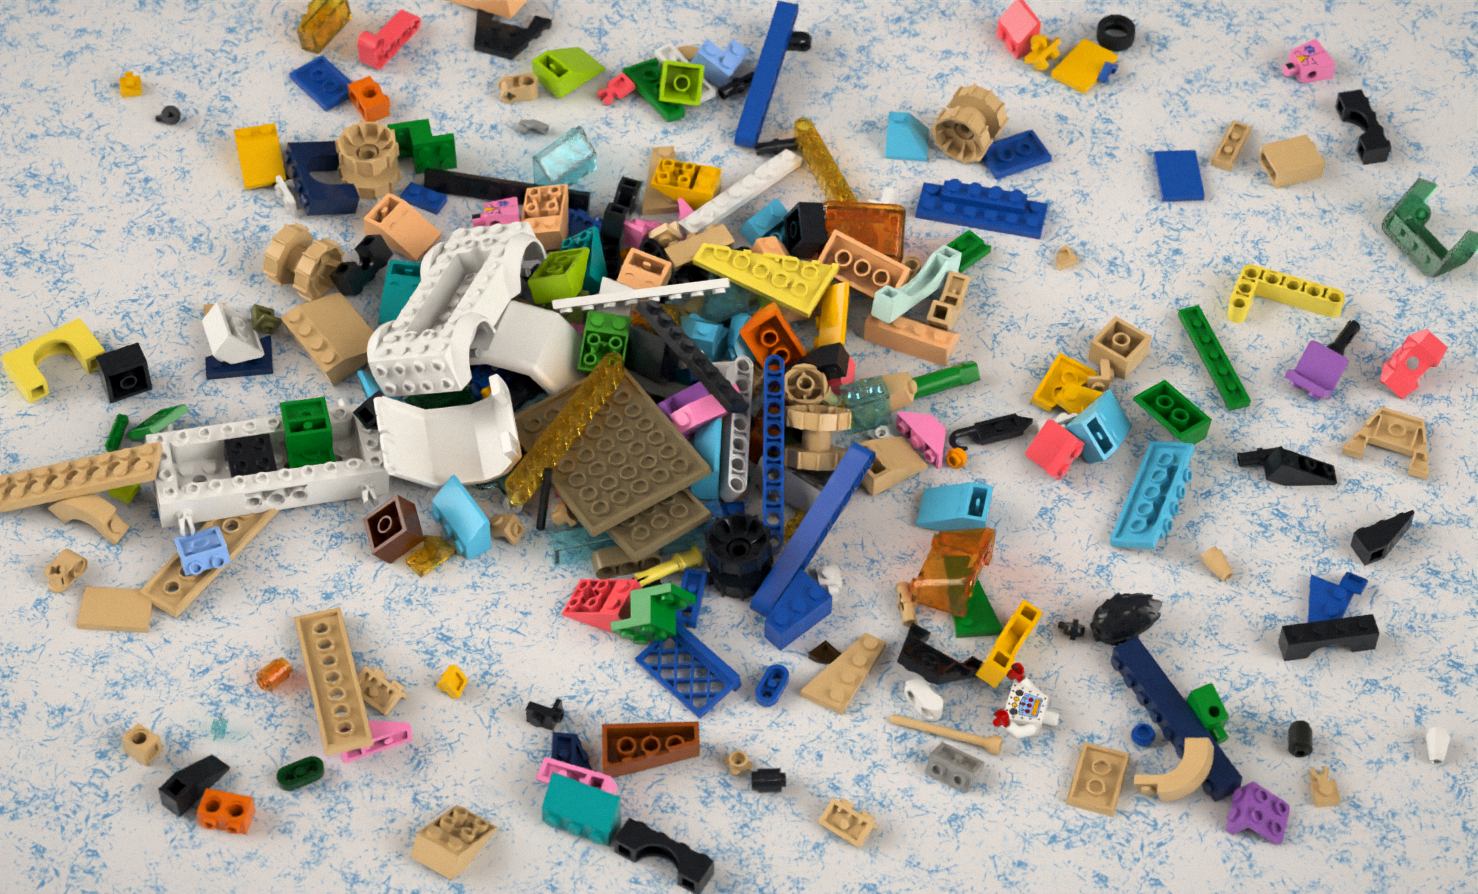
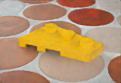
M1059 352L1030 402L1051 412L1059 406L1053 399L1066 382L1084 387L1087 385L1088 376H1097L1098 372Z

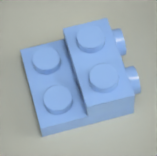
M219 526L197 531L192 536L186 534L185 537L173 538L185 575H198L204 570L222 568L225 564L231 563L228 548Z

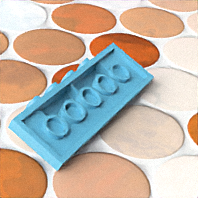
M1150 441L1109 540L1112 547L1155 549L1158 539L1164 538L1166 532H1171L1172 516H1177L1179 512L1178 501L1179 499H1184L1186 493L1185 484L1192 480V471L1188 465L1195 450L1193 443Z

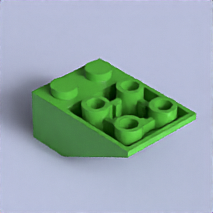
M588 310L577 370L595 373L617 361H620L624 366L632 317Z

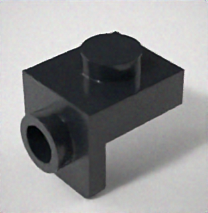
M557 698L552 708L529 701L526 707L527 722L535 727H543L553 731L556 724L561 723L564 717L565 710L562 709V700Z

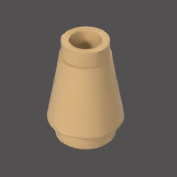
M1214 546L1202 555L1203 564L1221 578L1222 581H1226L1233 576L1234 572L1221 549L1218 550Z

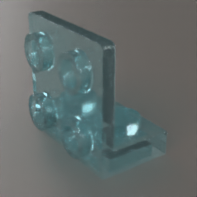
M882 375L839 386V393L846 409L852 412L851 429H848L849 435L891 424L890 393Z

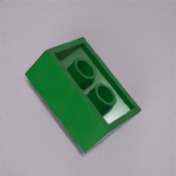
M1166 380L1133 397L1134 402L1183 443H1193L1195 445L1207 437L1212 419Z

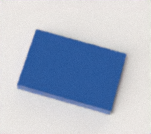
M323 55L289 73L290 79L326 112L349 99L348 84L352 83V81Z
M1033 129L992 142L982 161L997 180L1051 162L1052 156Z
M1196 150L1154 151V162L1162 202L1204 200L1205 194Z

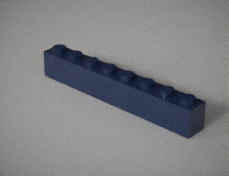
M1136 637L1113 647L1112 667L1122 675L1126 686L1129 689L1131 688L1136 694L1139 704L1147 709L1151 720L1161 728L1164 738L1172 743L1180 759L1184 755L1185 738H1209L1214 746L1213 762L1209 774L1202 783L1204 792L1210 795L1214 802L1232 795L1237 788H1240L1243 777L1140 639Z

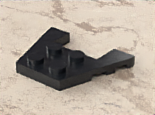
M478 8L474 50L513 60L529 46L530 41L538 39L542 31L551 28L552 19L535 15L526 29L517 25L491 20L494 14Z
M915 623L911 624L897 663L903 665L906 670L924 677L927 682L936 685L978 677L976 673L982 665V661L973 656L963 663L956 661L925 643L928 641L931 632Z

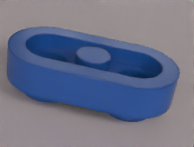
M776 664L767 668L755 689V700L759 705L771 707L778 702L789 682V671L786 667Z

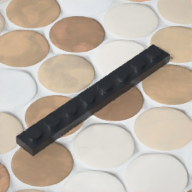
M426 168L424 171V187L431 190L493 201L517 197L519 205H524L527 188L545 186ZM568 189V210L571 208L577 211L579 208L589 214L591 192Z
M654 300L639 301L636 310L728 413H746L750 405L743 396L736 391L730 381L700 351L695 342L684 333V330L673 321L672 317L665 312L660 303Z

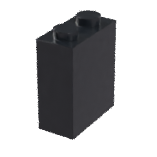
M631 324L624 367L656 382L675 381L679 360L676 353L650 324Z

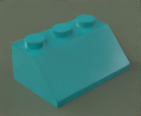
M552 773L541 808L542 821L550 827H558L574 836L580 835L590 839L595 844L610 846L621 825V797L558 773Z

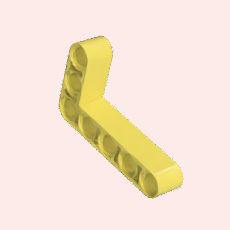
M1249 264L1241 270L1230 298L1227 317L1234 323L1245 321L1256 295L1334 318L1338 317L1342 312L1345 295L1341 290Z

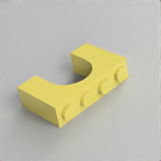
M78 318L1 356L5 372L27 401L32 403L49 394L47 381L37 368L42 360L54 354H68L75 357L87 373L91 374L98 370L96 356L106 352L83 321Z

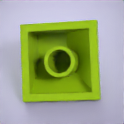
M664 60L660 77L659 101L700 106L705 65Z

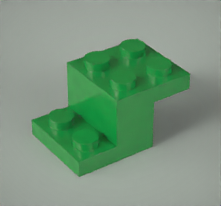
M429 118L387 124L390 130H395L396 142L399 145V156L397 158L412 157L416 174L424 173L426 168L440 170L457 168L453 133L432 136Z
M325 397L280 402V412L284 428V446L289 469L305 465L312 466L336 462L333 452L332 426Z
M672 583L632 590L631 618L611 622V632L620 635V638L633 641V644L636 645L646 644L649 640L664 641L667 637L676 635V610H683L687 606L695 605L696 595Z

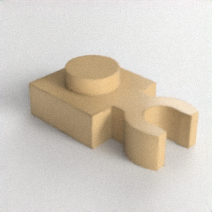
M1323 766L1322 775L1317 774L1314 767H1311L1309 773L1312 781L1310 791L1315 808L1340 804L1341 799L1335 780H1327L1329 775L1327 766Z

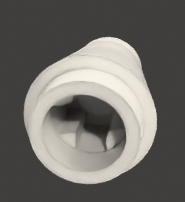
M1430 728L1425 736L1430 758L1429 762L1433 765L1444 764L1450 736L1444 728Z

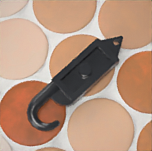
M1014 413L977 422L973 426L953 431L949 436V444L954 449L961 448L967 451L968 447L959 446L956 443V439L969 436L974 443L985 445L1022 436L1024 431L1033 423V418L1017 416Z

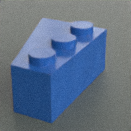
M800 568L765 619L764 637L781 651L832 613L833 596Z

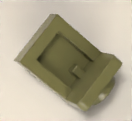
M254 304L250 309L253 330L272 335L282 324L281 318L274 316V309Z

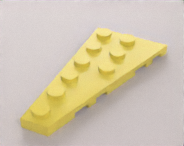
M703 243L693 258L694 265L722 278H728L730 282L772 302L775 301V303L806 318L810 317L838 272L840 265L832 263V265L821 264L817 260H812L811 262L798 260L797 257L765 252L763 254L752 253V250L746 249L738 251L732 250L727 246Z

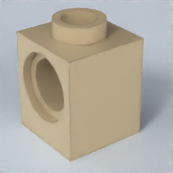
M139 723L132 729H129L122 738L125 753L146 767L163 751L160 737Z

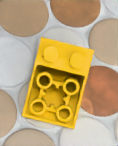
M660 158L651 187L678 202V198H682L693 211H696L719 195L722 168Z

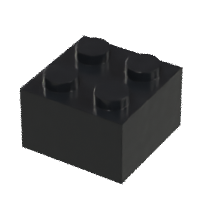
M798 202L783 217L786 246L791 257L812 258L827 244L829 234L825 227L826 212L823 210V203Z
M138 342L96 356L101 384L110 404L153 389L147 360Z

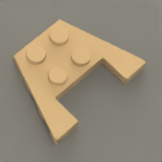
M1381 406L1365 423V426L1356 432L1353 439L1344 445L1342 454L1361 460L1367 443L1412 456L1407 474L1427 480L1429 468L1427 464L1425 420Z

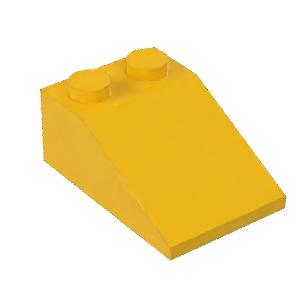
M275 123L235 129L234 136L245 190L272 186L276 182V176L278 175L281 176L283 181H286Z

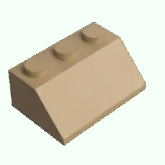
M716 223L708 226L705 232L700 234L694 232L686 236L684 241L678 242L676 240L667 244L663 254L666 260L672 263V273L694 265L693 258L703 243L727 246L733 250L735 241L725 225L721 224L718 226Z

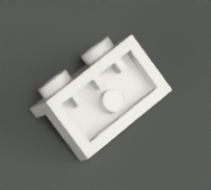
M280 175L276 176L277 184L274 185L277 196L283 198L282 202L286 211L290 210L293 217L305 214L306 211L300 204L299 194L295 192L293 179L284 182Z

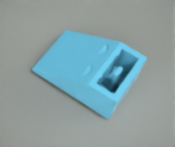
M776 198L747 220L739 231L751 246H753L756 239L776 236L786 246L783 217L788 211Z
M1108 389L1065 427L1069 432L1085 442L1081 453L1087 463H1094L1106 460L1119 448L1130 431L1132 424L1112 391Z
M968 482L924 489L916 526L984 538L992 501L993 486Z

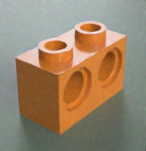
M206 788L197 810L199 825L210 830L219 829L231 834L240 833L247 835L255 813L254 800L250 796Z

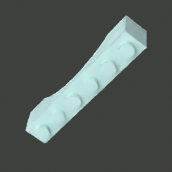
M946 245L935 250L923 268L907 284L898 288L885 285L875 292L871 315L885 323L890 324L943 286L950 271L958 273L962 253Z

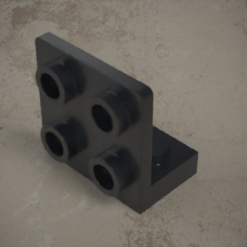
M269 433L224 440L225 462L228 461L231 478L238 475L245 476L259 472L277 471Z

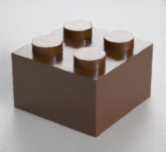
M398 494L363 518L372 555L389 564L424 541L415 504Z

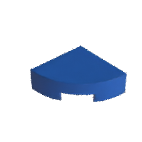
M1106 61L1097 80L1102 83L1107 82L1111 73L1115 74L1119 65Z

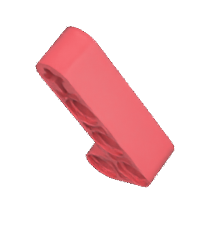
M401 9L376 35L363 31L357 43L359 61L380 70L417 32L421 24V18Z

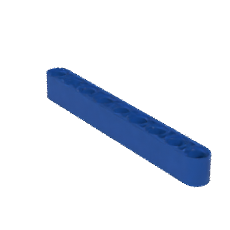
M779 0L777 2L734 139L735 145L755 149V143L759 140L795 26L799 4Z
M775 354L768 356L765 360L763 382L762 522L766 527H771L772 539H776L779 542L778 546L772 547L773 556L782 551L784 540L785 363L782 357ZM775 364L780 369L778 371H771L768 367ZM777 386L780 390L777 393H772L768 388ZM775 407L780 412L773 415L768 412V409ZM776 429L780 434L773 437L768 434V431ZM770 451H776L779 453V457L770 458L767 454ZM776 473L779 475V479L773 481L767 475ZM769 495H776L779 500L773 503L768 501L767 497ZM769 517H776L779 522L771 525L767 522V519Z
M856 442L849 447L754 595L750 604L751 610L767 618L800 568L803 571L806 569L873 464L876 456L874 451Z

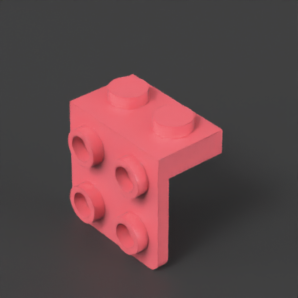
M1049 419L1034 438L1025 455L1045 469L1047 474L1060 480L1069 471L1073 460L1081 454L1085 442L1054 420Z

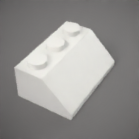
M216 302L202 320L212 355L221 362L226 361L230 364L263 357L264 351L257 331L253 330L252 319Z

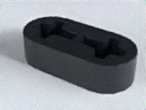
M793 31L787 51H808L811 48L812 36L807 32Z

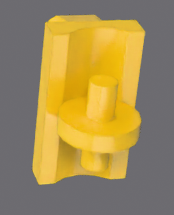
M1034 35L1030 39L1032 51L1024 58L1026 64L1033 63L1036 71L1045 70L1049 66L1046 58L1047 60H1054L1060 55L1057 46L1061 43L1059 37L1049 40L1045 35Z

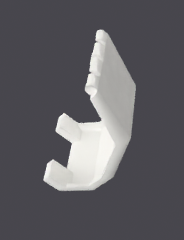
M515 300L509 301L494 325L495 334L486 333L484 329H477L475 338L469 348H479L481 352L479 358H469V365L488 364L528 375L549 395H553L593 374L577 370L583 336L558 312ZM470 382L462 389V391H467Z
M498 374L490 376L491 394L487 398L469 405L425 410L385 396L374 398L373 402L377 415L376 419L384 466L388 474L434 489H441L453 475H456L463 486L486 483L507 475L522 458L510 392L503 379Z

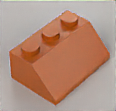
M775 301L757 311L739 330V333L763 370L765 360L770 355L775 354L782 357L786 368L808 354ZM775 364L768 367L771 371H778L780 369Z

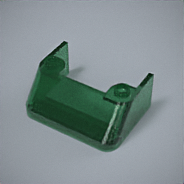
M1418 178L1382 221V230L1423 275L1434 278L1468 262L1478 250V233L1468 230L1457 244L1448 251L1424 226L1431 217V209L1425 201L1436 190L1438 185L1434 182Z

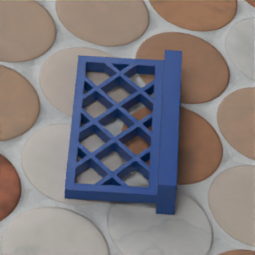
M676 620V635L670 636L675 642V649H662V643L666 640H655L635 658V662L695 716L701 719L730 691L736 692L742 686L740 676ZM675 654L674 663L661 664L662 655ZM678 654H689L691 656V663H678ZM649 655H658V664H647L644 660ZM691 668V678H677L678 669ZM694 668H705L707 670V677L694 678ZM661 669H674V678L664 679L661 676ZM721 682L725 686L720 692H710L711 683ZM690 683V693H679L677 691V684ZM694 683H707V692L694 693ZM693 698H707L706 704L698 710L693 705Z

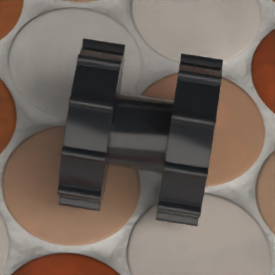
M735 511V514L726 515L722 518L716 517V522L710 527L709 531L704 532L705 544H707L705 555L710 570L708 572L709 585L713 584L721 593V597L740 598L741 601H744V598L752 597L756 594L772 569V564L774 563L772 544L770 543L772 537L771 527H766L758 519L757 514L751 516Z

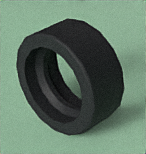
M1111 14L1105 16L1099 21L1097 26V42L1101 47L1109 51L1120 52L1127 50L1132 46L1135 39V24L1131 19L1123 15ZM1110 29H1118L1125 32L1127 35L1122 37H1114L1107 34L1105 31Z

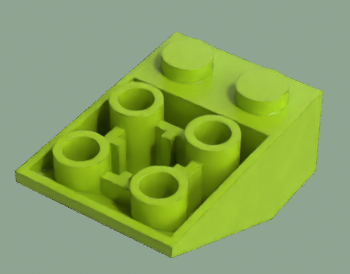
M580 47L547 50L532 60V74L536 75L537 82L558 99H561L606 70L603 65Z

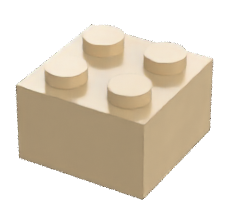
M1115 316L1091 341L1088 359L1100 365L1101 359H1109L1110 368L1114 369V374L1125 380L1149 354L1152 336Z

